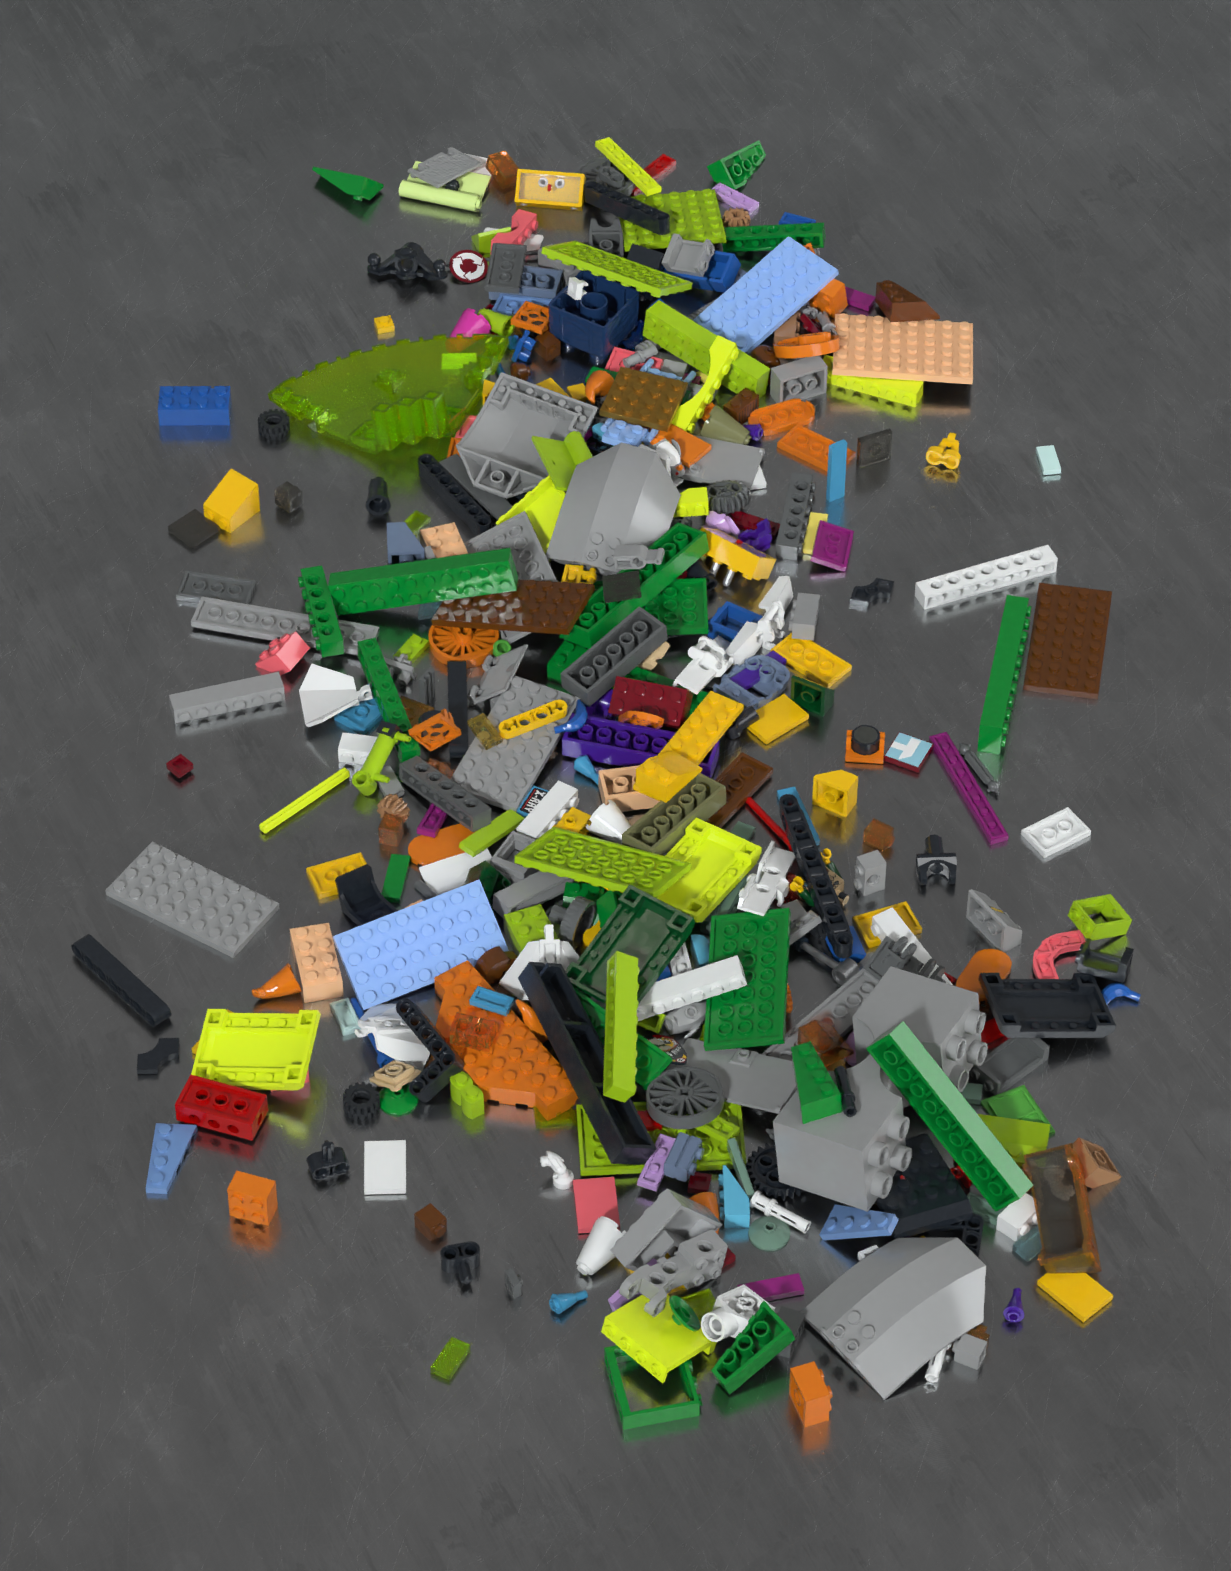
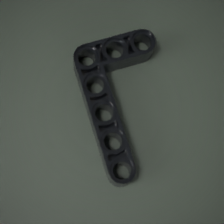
M402 998L396 1004L397 1013L435 1058L409 1085V1091L421 1102H428L450 1082L451 1076L463 1070L464 1062L423 1011L410 999Z
M973 1214L971 1219L924 1233L935 1237L959 1238L979 1258L984 1221L980 1215Z

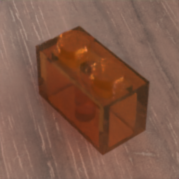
M501 151L488 155L485 168L500 187L505 189L516 186L517 171L520 168L507 152Z

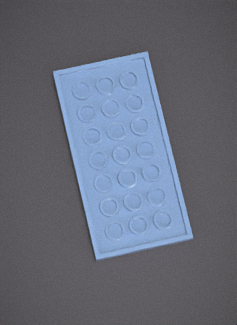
M788 236L693 321L713 334L736 343L739 350L749 354L839 274L838 269Z
M480 880L332 937L363 1011L434 983L436 976L467 960L475 967L478 959L491 948L500 946L504 952L509 951Z

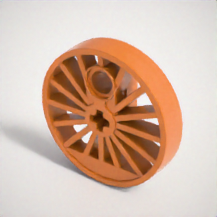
M818 332L779 340L773 343L775 357L804 358L833 353L839 350V336L832 335L831 332Z
M432 625L428 634L430 650L433 656L444 665L448 666L447 661L466 660V668L477 667L483 664L486 656H494L493 645L499 640V631Z

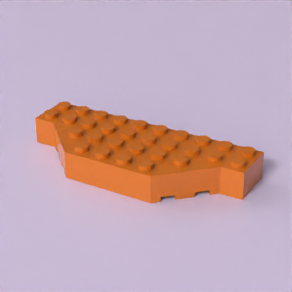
M468 960L434 978L435 994L442 1000L435 1027L463 1060L464 1067L462 1071L471 1077L473 1085L481 1089L484 1095V1102L495 1100L499 1101V1104L516 1106V1103L525 1104L529 1108H536L547 1122L574 1106L578 1096L563 1067L512 1009L507 1016H503L469 1004V1000L477 986L492 991L495 990Z

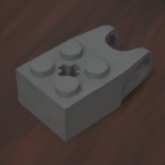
M591 218L589 246L624 258L623 231L619 218H615L614 223L610 227H601L597 224L595 218Z

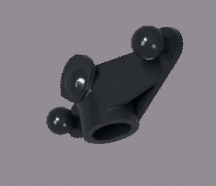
M414 242L404 244L402 248L395 250L394 254L382 263H380L381 258L377 253H371L367 259L370 264L367 266V271L379 276L396 274L398 278L404 280L414 279L419 276L429 281L442 280L448 277V273L445 271V261L437 259L433 263L424 253L423 248Z

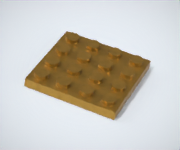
M621 366L600 408L599 415L668 432L688 389V382Z

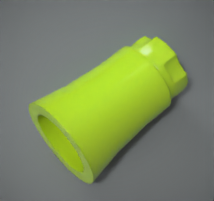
M485 308L478 311L477 315H483L491 326L490 331L504 339L511 336L515 328L514 325H511L513 316L504 315Z

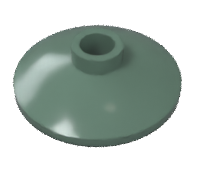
M764 1216L752 1222L748 1235L751 1243L757 1248L765 1251H774L783 1248L788 1243L790 1228L785 1222L774 1216Z

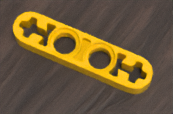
M559 699L506 719L499 724V734L504 739H511L562 719L568 713L567 703ZM540 713H544L547 715L545 718L542 719L537 717V715ZM522 720H527L530 722L528 725L520 724Z

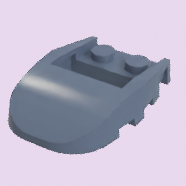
M752 656L746 659L744 664L740 666L736 664L728 674L725 673L721 677V683L713 685V692L744 704V709L748 706H753L755 710H758L778 698L786 689L790 672L786 666L769 656ZM761 664L762 667L759 669L760 681L751 688L765 696V698L756 697L731 681L730 678L745 668L757 670Z

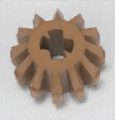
M737 207L736 209L730 208L729 211H725L722 217L724 227L749 226L751 221L748 211H744L743 208L738 209Z
M397 794L386 795L377 805V812L380 814V818H383L384 823H389L391 827L402 825L410 816V809L407 807L408 803H405L403 798H399Z

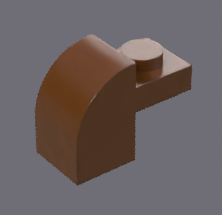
M500 946L494 947L486 951L478 959L474 968L488 984L499 983L503 972L509 970L517 956L514 951L504 952Z

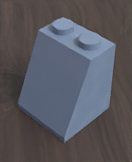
M405 522L387 523L388 565L425 560L423 546Z

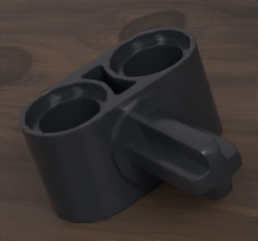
M328 1140L322 1144V1151L312 1153L306 1160L315 1180L340 1175L350 1169V1164L343 1148L334 1147V1143Z
M473 1241L444 1246L440 1251L442 1270L447 1273L458 1272L460 1282L465 1285L469 1284L473 1279L470 1270L480 1265V1246Z

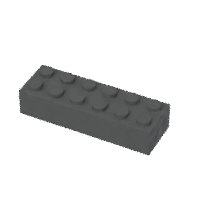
M639 606L560 673L562 688L573 696L580 698L585 705L590 707L614 686L616 676L625 677L668 640L666 625Z

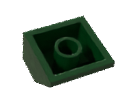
M793 675L791 677L790 699L802 709L824 717L834 704L835 690L812 680Z

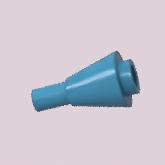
M587 755L579 756L574 761V770L591 778L598 785V774Z
M586 1290L577 1293L552 1294L549 1300L550 1308L557 1314H561L577 1301L588 1298V1293Z

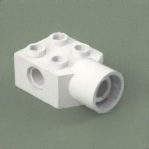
M744 1284L717 1296L713 1310L702 1317L701 1329L703 1334L712 1342L721 1341L729 1336L736 1338L739 1333H742L748 1325L749 1319L760 1309L759 1306L765 1300ZM765 1301V1302L770 1306V1308L774 1311V1310H775V1307H773L771 1304H769L767 1301Z

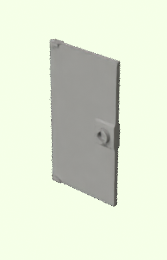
M694 435L711 444V450L695 464H692L690 468L684 466L685 474L680 478L714 484L716 481L736 480L746 485V488L750 491L765 454V449Z
M687 1038L682 1046L687 1053V1063L685 1065L670 1064L667 1070L677 1067L705 1069L719 1079L725 1102L776 1114L780 1113L797 1089L792 1061L759 1054L758 1052L742 1048L705 1051L704 1041ZM686 1079L681 1080L683 1086L685 1085Z

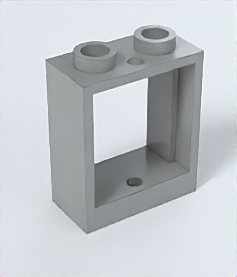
M512 831L490 859V865L512 883L519 882L527 876L534 874L538 869L524 868L506 859L514 849L522 851L534 842L535 839Z

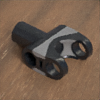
M938 835L928 836L925 839L926 853L916 854V871L920 885H927V879L936 874L944 876L950 885H955L957 870L956 853H944L942 838Z

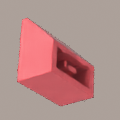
M296 631L291 634L286 633L280 639L275 638L269 643L268 650H264L259 655L260 659L255 665L271 673L279 672L281 676L291 671L310 647Z

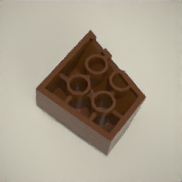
M890 280L877 282L875 302L890 322L940 319V315L924 300Z

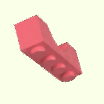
M518 209L512 216L511 232L497 233L491 240V251L493 243L524 245V242L538 228L537 214Z

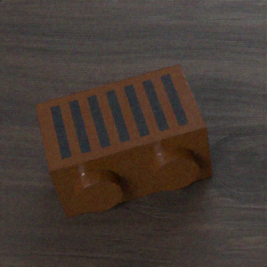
M744 388L723 405V410L742 425L748 420L752 411L759 409V395Z

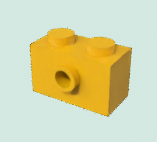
M572 807L567 813L563 814L561 820L553 827L587 835L589 831L586 829V826H590L592 823L589 820L591 815Z

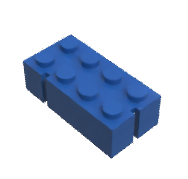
M714 251L703 277L668 272L666 269H664V272L693 282L692 288L710 291L715 289L717 292L724 293L733 285L741 263L734 253Z
M160 386L158 401L159 426L230 425L232 403L230 386H214V388H211V386Z

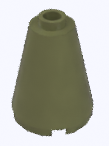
M715 405L709 413L710 417L705 421L700 435L702 437L748 446L752 438L749 435L750 431L721 407Z

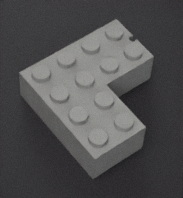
M666 1189L659 1194L657 1200L644 1211L643 1215L630 1226L625 1235L616 1241L611 1252L625 1268L636 1271L651 1259L657 1260L664 1257L673 1246L679 1247V1243L712 1229L716 1232L723 1224L709 1208L672 1190Z

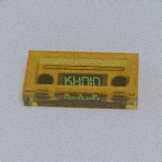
M484 713L467 720V725L486 750L503 742L502 737Z

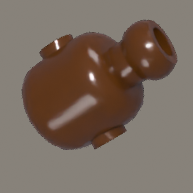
M760 345L754 348L749 356L770 368L768 384L770 385L771 368L781 365L779 358L775 357L773 348L768 345Z

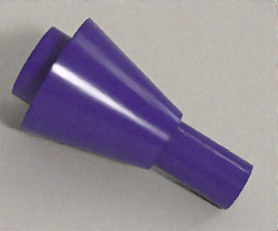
M760 424L742 425L750 431L749 435L752 437V440L758 441L762 437L763 428Z
M1020 1288L1013 1289L1012 1298L1003 1311L1005 1319L1010 1322H1019L1024 1318L1021 1301L1022 1290Z

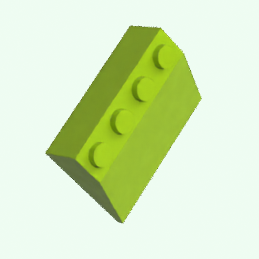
M978 1114L1020 1168L1027 1167L1032 1169L1035 1178L1043 1179L1050 1124Z

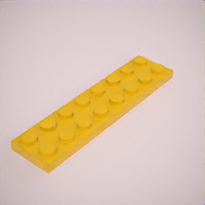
M710 691L658 755L673 750L699 765L744 710V704ZM636 782L633 784V790L642 793L646 796H649L655 800L661 801L660 799L656 798L655 796L636 786Z

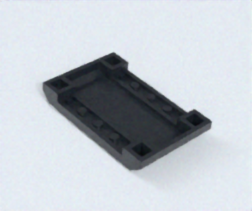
M999 973L979 974L978 980L999 1030L1007 1038H1103L1115 1031L1116 1024L1094 975L1074 973L1072 979H1001Z
M928 1134L906 1138V1146L912 1149L910 1164L904 1172L899 1170L895 1172L892 1187L887 1197L884 1199L878 1197L875 1201L881 1212L895 1214L898 1218V1222L891 1234L894 1240L897 1238H907L973 1218V1210L969 1198Z

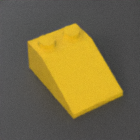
M672 750L648 758L636 769V786L667 803L702 771V767Z

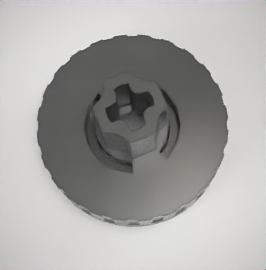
M577 896L568 908L558 904L552 907L549 920L560 925L558 933L560 941L569 942L573 949H577L583 944V934L592 927L595 919L596 903L585 897Z

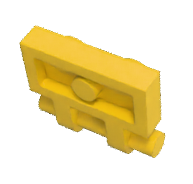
M565 564L561 582L594 584L597 579L596 569L590 568L589 571H584V566Z

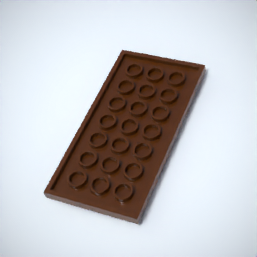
M518 579L517 591L442 601L431 621L433 626L569 635L595 591L594 584Z
M1039 583L1023 690L1098 699L1112 591Z

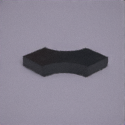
M876 578L869 585L855 586L850 598V604L868 607L876 599L890 598L894 588V581Z
M159 1038L157 1045L152 1050L138 1054L137 1074H158L160 1067L169 1060L178 1059L179 1038Z

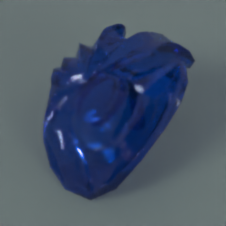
M641 319L638 321L636 332L633 331L631 333L632 336L623 341L624 349H635L636 345L643 340V321Z

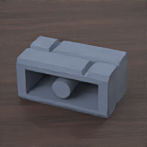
M682 1132L678 1133L664 1163L665 1176L686 1182L690 1175L693 1176L697 1168L696 1161L697 1159L701 1160L704 1154L701 1138L689 1136Z

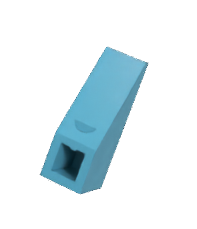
M725 1165L723 1166V1174L718 1176L719 1187L723 1186V1190H719V1203H723V1207H720V1220H724V1228H749V1197Z

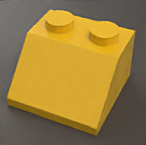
M844 770L815 775L813 777L812 804L847 817L857 803L858 776Z

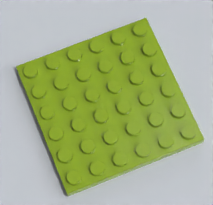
M704 189L702 191L688 190L686 192H670L668 194L656 193L650 196L640 194L631 197L669 214L670 233L666 235H658L618 217L623 231L625 252L630 251L632 243L649 249L668 248L673 233L680 234L683 240L704 243L706 239H709L712 244L726 243V235L715 189Z

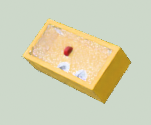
M518 169L515 204L522 207L583 211L585 174Z
M701 527L700 531L706 532L709 551L703 556L708 557L709 555L713 558L712 561L714 562L710 571L714 574V577L720 565H723V563L728 565V572L723 581L724 586L728 587L737 571L743 573L742 576L749 580L753 578L760 581L761 579L769 578L776 562L775 558L719 529Z

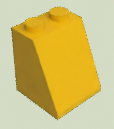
M230 469L204 502V518L221 529L232 533L260 511L258 484L239 472Z

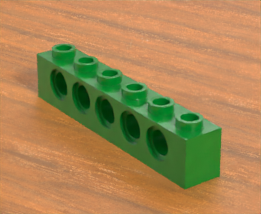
M824 223L724 227L726 243H722L723 252L773 250L789 236L802 246L811 243L813 248H824L826 239Z
M322 565L300 569L301 577H298V583L300 588L303 587L301 589L302 598L307 601L305 602L306 612H310L308 614L309 624L314 626L312 627L313 638L317 637L315 640L317 651L320 650L322 657L344 654L343 638Z

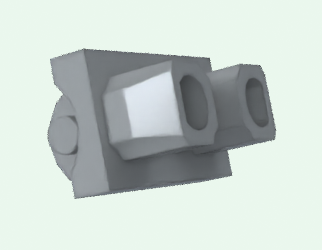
M402 653L400 657L394 656L393 660L384 658L391 677H393L394 673L398 674V683L407 686L411 679L415 680L417 674L414 673V667L411 666L412 661L407 660V654Z

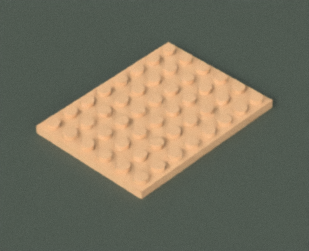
M835 314V331L839 336V350L833 352L832 375L958 384L973 383V323L951 322L948 320L890 322L887 317Z

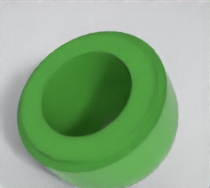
M497 640L493 645V655L495 657L511 651V645L506 640Z

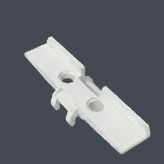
M779 576L758 605L759 608L766 609L764 616L758 623L747 621L725 650L727 655L735 657L733 666L744 664V661L754 656L760 647L771 651L776 645L770 642L775 637L783 638L785 632L780 630L785 625L784 614L793 598L790 576Z
M719 635L713 640L706 636H701L695 646H691L688 650V655L693 660L675 679L672 687L681 685L697 695L714 677H721L735 662V657H730L725 651L730 642Z
M771 841L759 862L757 874H750L745 887L740 890L737 909L764 916L774 898L778 900L777 906L781 907L784 897L789 893V881L786 879V876L795 860L794 853L776 848L775 841Z

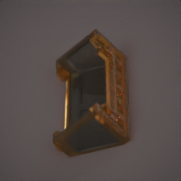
M1070 1143L1024 1155L1025 1164H1022L1024 1174L1029 1176L1033 1184L1032 1193L1042 1245L1041 1254H1038L1040 1266H1044L1047 1273H1096L1102 1271L1083 1165L1073 1144Z

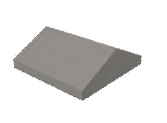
M659 352L654 356L663 359L664 363L660 370L662 372L673 373L676 376L683 377L684 373H687L691 365L674 355Z

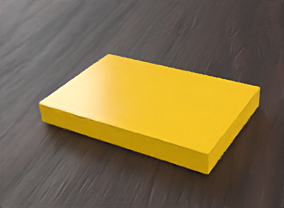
M783 694L756 710L760 719L748 726L747 729L763 743L768 744L808 720L809 714Z
M360 852L306 868V874L318 899L338 894L335 882L338 876L364 866L367 863Z
M907 901L852 917V922L867 949L881 944V940L874 936L871 931L872 916L892 907L914 935L922 933V927Z
M1067 1257L1037 1280V1285L1083 1323L1113 1300V1294Z

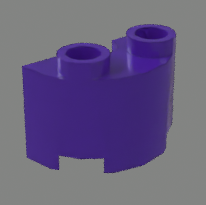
M766 518L757 523V529L755 530L747 529L738 535V539L761 552H765L770 548L772 541L769 520Z
M613 689L608 690L590 707H586L587 716L613 720L614 716L608 713Z

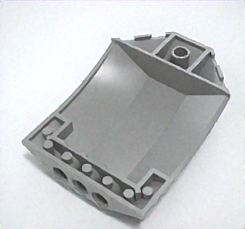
M501 372L475 421L456 445L473 487L506 499L533 490L549 474L531 437L537 436L564 441L570 432L578 431L584 438L598 411V407Z
M621 442L576 465L548 546L547 559L561 564L584 566L586 571H589L590 568H595L596 574L613 578L621 571L615 569L613 559L616 545H644L648 548L664 535L670 528L681 495L658 454L654 451Z
M897 1238L851 1267L801 1312L806 1313L805 1320L883 1400H886L945 1347L974 1327L984 1323L985 1276L987 1267L959 1238Z

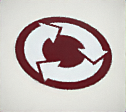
M461 250L451 257L449 268L451 273L460 281L473 283L485 277L488 271V264L480 253L473 250Z

